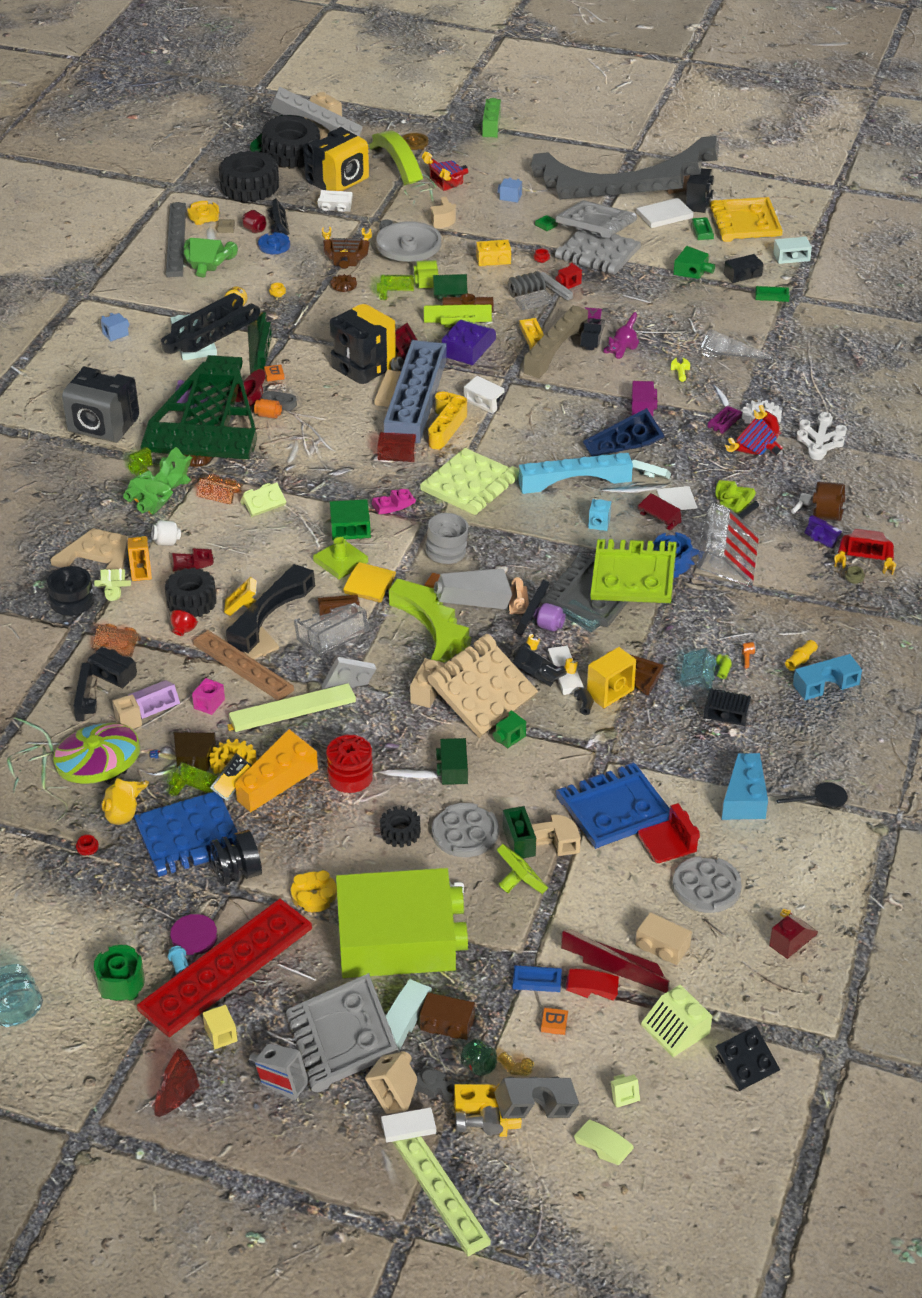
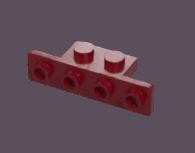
M408 323L395 330L396 352L404 360L412 340L418 341Z

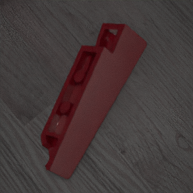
M563 930L561 949L583 956V963L664 993L669 991L670 981L665 978L657 963L594 941L575 930Z

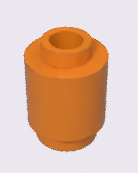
M256 400L254 413L258 414L259 417L277 419L282 413V405H280L279 401Z

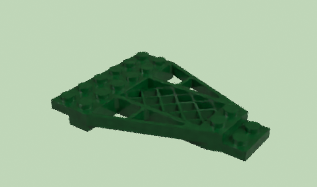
M207 355L206 362L200 364L148 421L140 446L141 452L169 454L171 450L177 447L183 455L250 460L251 452L255 450L257 433L240 373L243 364L242 357ZM192 386L188 401L186 403H177ZM208 386L211 387L210 389H208V390H206V391L204 390V388H206V387H208ZM226 387L229 388L228 390H226V391H224V392L221 391L222 389H224V388H226ZM239 387L245 407H234ZM215 393L218 394L217 396H215V397H213V398L211 397V395H213V394H215ZM205 398L207 399V401H205V402H203V403L200 402L201 400H203V399H205ZM224 399L225 402L221 403L220 405L217 403ZM212 405L215 406L214 408H212V409H210V410L207 409L208 407H210V406H212ZM168 411L184 412L180 423L159 421ZM200 411H203V412H204V413H202V414L199 415V416L196 414V413H198V412H200ZM218 412H221V413H222L221 415H219V416H217V417L214 416V414H216V413H218ZM231 415L248 416L251 428L228 427ZM207 418H210V419H211V420L207 421L206 423L203 421V420H205V419H207Z

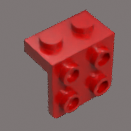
M679 803L670 805L669 821L640 829L638 837L654 862L663 863L697 852L700 832L697 826H694L690 821L687 811L683 810Z

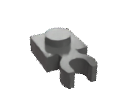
M424 1065L417 1075L415 1090L432 1098L440 1094L445 1101L452 1102L453 1094L448 1091H454V1085L459 1083L447 1081L446 1074Z

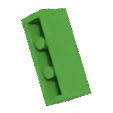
M486 99L483 116V137L498 138L501 99Z

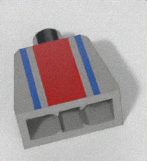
M268 1044L261 1053L253 1052L250 1055L249 1066L257 1069L261 1083L293 1100L298 1098L309 1083L299 1050Z

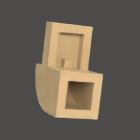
M441 197V206H431V222L434 228L449 227L456 222V204L449 203L447 197Z
M551 815L550 822L531 824L536 835V846L554 843L558 856L580 853L581 837L577 825L568 817Z

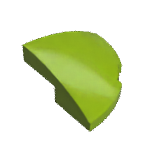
M719 480L715 490L720 505L724 509L736 513L743 510L756 494L754 488L737 487L735 481Z

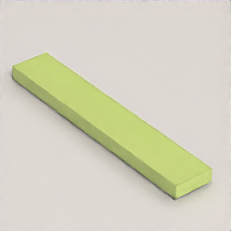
M348 683L230 712L229 719L235 732L353 703L356 702V696Z
M420 1136L393 1141L392 1143L467 1257L491 1245L490 1238L423 1138Z

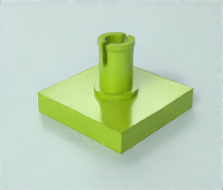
M337 537L334 539V544L313 555V561L337 579H341L350 574L359 562L367 564L368 556L348 543L343 537Z
M504 844L497 849L499 854L513 869L498 883L506 893L509 894L521 880L541 894L548 889V886L522 857Z

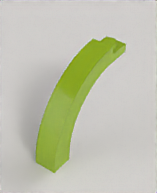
M392 130L372 135L373 142L369 144L370 150L383 147L389 152L399 169L404 186L423 180L417 160L401 135Z

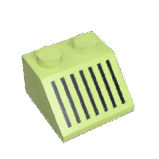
M678 985L659 998L641 1022V1026L674 1057L710 1034L712 1015L685 988Z

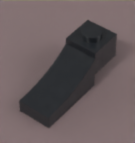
M588 318L586 320L584 330L581 333L580 346H583L586 350H595V348L599 347L601 335L605 327V319Z

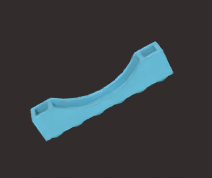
M629 453L527 463L519 465V485L522 494L541 492L557 481L575 476H595L606 479L613 484L632 482L633 463Z

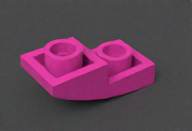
M409 489L391 490L390 497H375L372 499V505L380 515L402 510L414 504L416 500Z

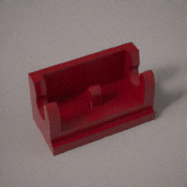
M652 493L638 505V509L642 510L640 512L641 515L644 516L649 513L660 519L664 524L668 525L666 529L669 531L682 522L681 509Z

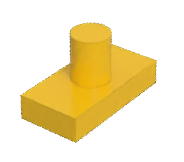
M249 577L225 599L224 613L231 616L240 607L245 606L249 609L257 601L253 598L256 594L257 581Z

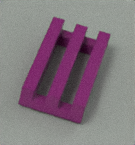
M727 405L708 422L707 428L711 429L714 427V431L720 430V433L723 434L742 417V411Z

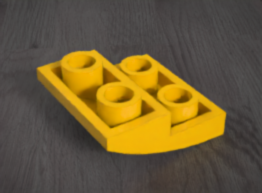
M359 562L348 578L343 591L345 594L358 595L360 598L381 603L386 590H389L392 585L396 571Z

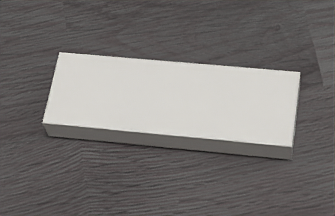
M568 646L548 648L550 662L558 667L565 666L566 659L572 658ZM577 669L576 673H567L565 676L557 679L563 695L573 694L575 690L583 687Z

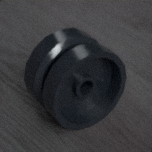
M67 566L59 568L49 575L47 579L51 608L56 613L73 616L81 614L92 607L94 603L90 573L86 569L77 566Z

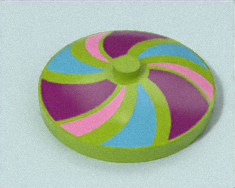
M118 723L91 725L72 733L58 745L53 756L54 765L57 773L63 779L73 783L88 784L105 781L121 774L136 761L140 753V742L136 732L126 725Z

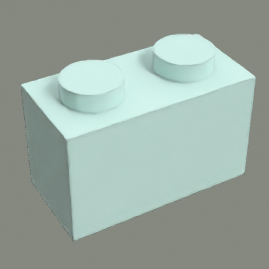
M807 237L775 239L773 254L778 264L810 261L812 246Z

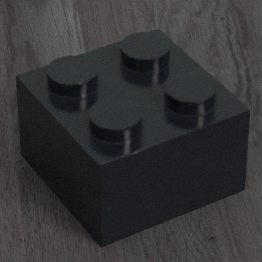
M701 168L700 174L690 175L688 179L687 207L692 212L705 213L707 207H710L711 199L714 197L712 185L714 184L715 177L712 175V169Z

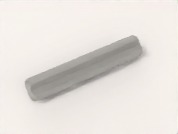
M541 272L545 285L567 301L573 299L572 291L545 272Z

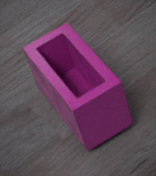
M632 381V415L647 408L653 417V412L657 410L658 403L657 389L654 388V381Z

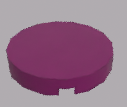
M190 914L181 917L171 928L170 938L173 947L181 946L186 950V955H194L197 952H200V954L205 953L217 941V927L212 919L201 914Z

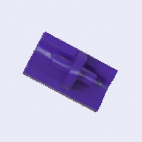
M812 515L809 517V524L804 533L810 536L811 540L819 541L832 549L840 539L842 530Z

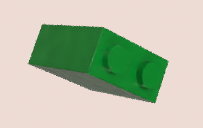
M368 499L329 501L332 540L337 537H343L346 540L371 538Z

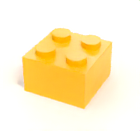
M617 647L588 665L587 690L594 699V702L602 708H606L634 690L636 659L622 648Z

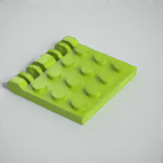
M597 539L591 600L671 603L677 542L669 541L668 551H665V541H661L659 544L660 551H653V541H648L647 550H644V540H630L629 550H626V540H621L620 549H614V540L609 539L608 549H606V539Z

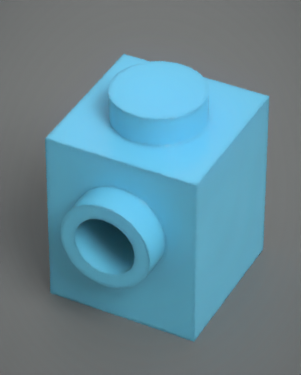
M592 499L589 510V529L607 531L611 518V501Z

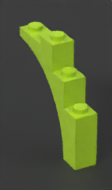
M396 579L389 589V605L409 613L425 625L436 644L431 660L446 663L455 654H459L470 646L469 627L457 624L455 609L443 606V602L438 601L434 588Z

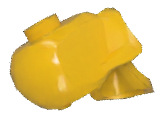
M116 778L115 784L106 789L102 801V811L105 812L106 820L114 825L130 822L136 811L137 802L135 798L148 786L149 781H122Z

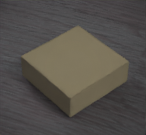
M219 219L218 233H234V219Z

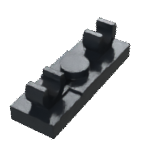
M275 198L272 200L273 207L267 210L269 212L268 216L275 222V224L270 226L272 229L271 233L278 232L289 235L285 208Z

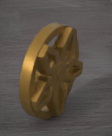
M408 133L402 136L411 150H424L428 145V137L424 134Z

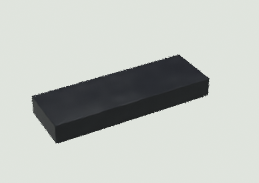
M542 580L517 626L516 634L521 636L525 632L549 587L548 581Z

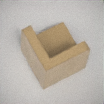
M133 694L113 700L115 719L118 724L126 725L131 729L142 726L140 707Z

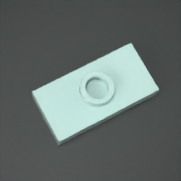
M632 460L633 468L644 472L643 475L654 478L656 475L666 479L670 478L671 473L665 468Z

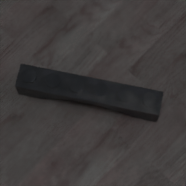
M293 564L244 614L226 630L227 642L238 650L249 653L260 642V627L269 614L285 603L305 597L316 586L314 570Z

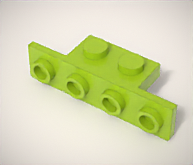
M490 304L424 306V323H441L444 327L450 328L461 319L473 323L492 322V306Z

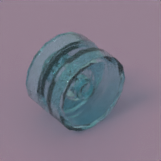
M12 964L0 968V1026H17L36 1015L41 1008L43 999L31 971L26 966Z

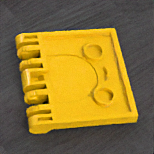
M769 197L713 200L710 203L720 235L725 242H730L734 238L782 236L783 230Z

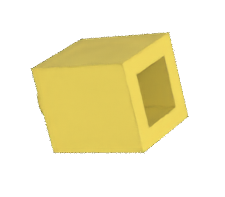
M226 1005L203 1012L204 1027L214 1050L237 1042L236 1026Z

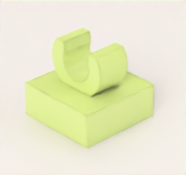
M624 1074L614 1076V1081H611L613 1103L616 1107L640 1101L638 1079L635 1075L625 1077Z

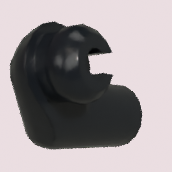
M580 687L574 691V697H577L576 700H582L583 702L580 708L581 714L589 715L594 699L586 688Z

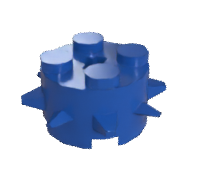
M675 532V535L666 536V533H663L654 540L653 551H660L659 544L661 541H665V551H668L669 541L677 542L674 578L688 571L691 565H695L692 557L699 554L700 551L693 548L691 539L686 535Z

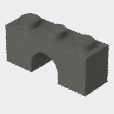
M557 1076L551 1078L507 1077L502 1080L494 1092L502 1119L525 1118L535 1105L534 1102L539 1103L544 1108L547 1118H570L580 1104L571 1078H560Z

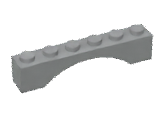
M280 86L270 106V109L283 115H297L314 120L330 131L343 127L353 134L360 136L363 127Z

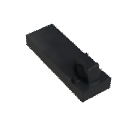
M82 663L73 705L76 721H85L86 714H94L97 710V699L89 698L93 679L90 663Z

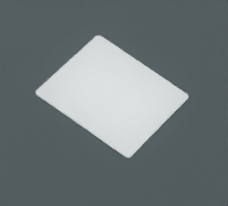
M689 486L657 489L661 499L681 510L697 508Z

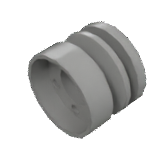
M439 513L432 516L429 520L426 553L433 561L442 564H453L465 557L469 525L463 517L454 513Z

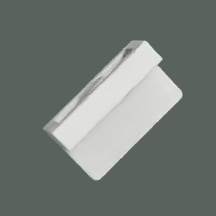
M476 376L464 386V396L467 398V402L492 414L497 411L496 399L504 393L503 387L479 376Z

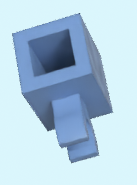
M504 178L498 186L500 200L518 203L522 196V181L520 179Z
M109 313V317L102 316V333L110 342L129 335V322L120 313Z

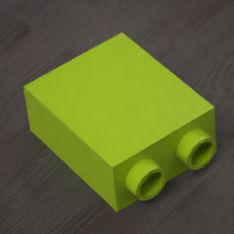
M448 868L336 875L342 978L361 977L368 973L370 976L456 971V951L468 950V933L466 922H454L453 915L464 914L462 886L450 887Z

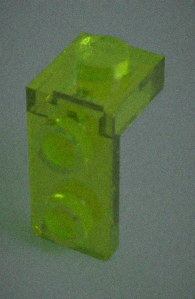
M381 275L380 283H377V293H380V300H387L388 291H414V275Z
M148 447L128 455V469L136 476L149 471L147 467L153 465L151 450Z
M181 763L168 776V794L177 796L185 785L207 793L214 792L209 787L218 776Z

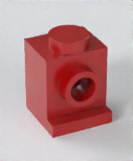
M569 263V266L558 270V276L555 277V280L567 289L582 284V269L573 263Z

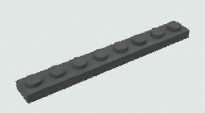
M170 203L167 277H183L186 203Z

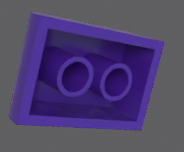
M462 319L459 320L442 338V343H446V358L473 366L496 340V331L487 326Z

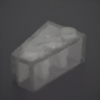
M356 603L331 609V613L319 616L318 613L313 614L312 618L301 621L300 618L295 619L294 625L297 640L319 656L327 654L329 651L369 631L367 611Z

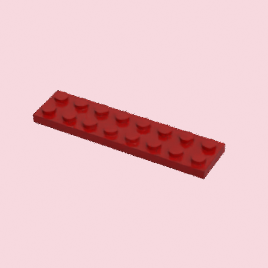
M280 898L138 1003L137 1010L170 1038L312 930V923Z

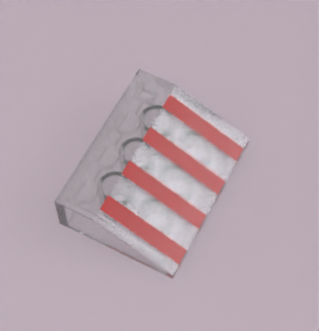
M712 503L704 518L696 568L752 588L759 535L730 508Z

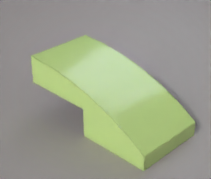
M590 1119L574 1135L577 1144L596 1150L600 1159L619 1165L634 1149L633 1145L625 1138Z

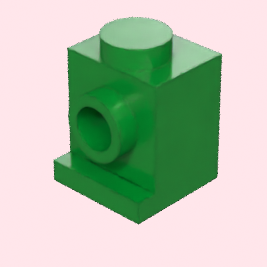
M511 710L508 712L507 718L496 724V731L493 732L495 741L508 749L526 737V721Z

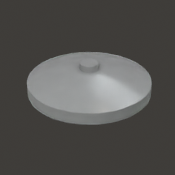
M414 221L398 222L380 230L376 237V245L379 252L390 259L405 262L420 261L435 255L440 250L441 234L436 228L425 223Z

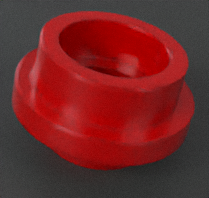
M537 249L534 253V260L539 263H545L550 259V254L546 249Z
M88 834L81 836L76 843L77 852L84 856L94 854L99 848L97 839Z

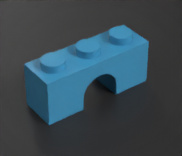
M847 654L795 669L793 686L805 701L822 696L825 682H833L841 690L860 685L862 669L854 658Z

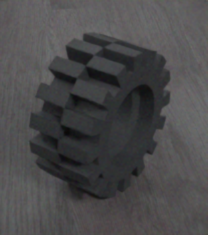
M396 806L393 807V811L389 808L387 814L383 813L382 818H380V831L383 841L386 840L388 845L392 842V847L400 844V848H403L404 844L411 846V841L413 843L417 842V838L419 839L421 833L420 816H417V812H412V808L409 807L405 810V806H401V809H397ZM396 825H406V826H408V827L403 828V829L394 828V826H396Z

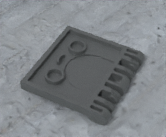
M579 554L572 562L571 567H568L552 587L553 590H549L544 595L541 604L549 603L561 607L567 613L608 628L629 601L591 600L595 558Z

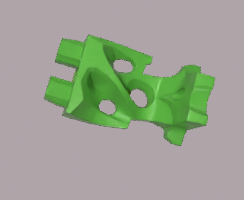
M175 447L167 458L163 457L159 463L160 471L156 476H153L149 470L133 478L123 498L128 502L135 500L138 503L137 509L142 514L148 511L154 515L171 498L173 494L172 489L181 484H188L191 481L187 476V471L192 457L190 455L184 456Z

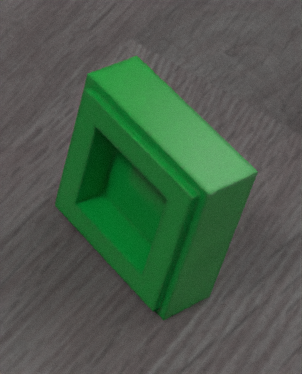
M545 215L535 221V226L547 232L557 227L558 222H556V219Z

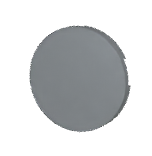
M473 803L450 805L435 817L432 823V837L435 844L445 853L457 857L481 855L495 845L499 836V824L495 815L478 807V804Z
M697 856L685 860L676 868L672 887L677 899L686 907L698 912L716 913L732 907L738 901L742 885L740 874L727 861L720 858L715 860Z

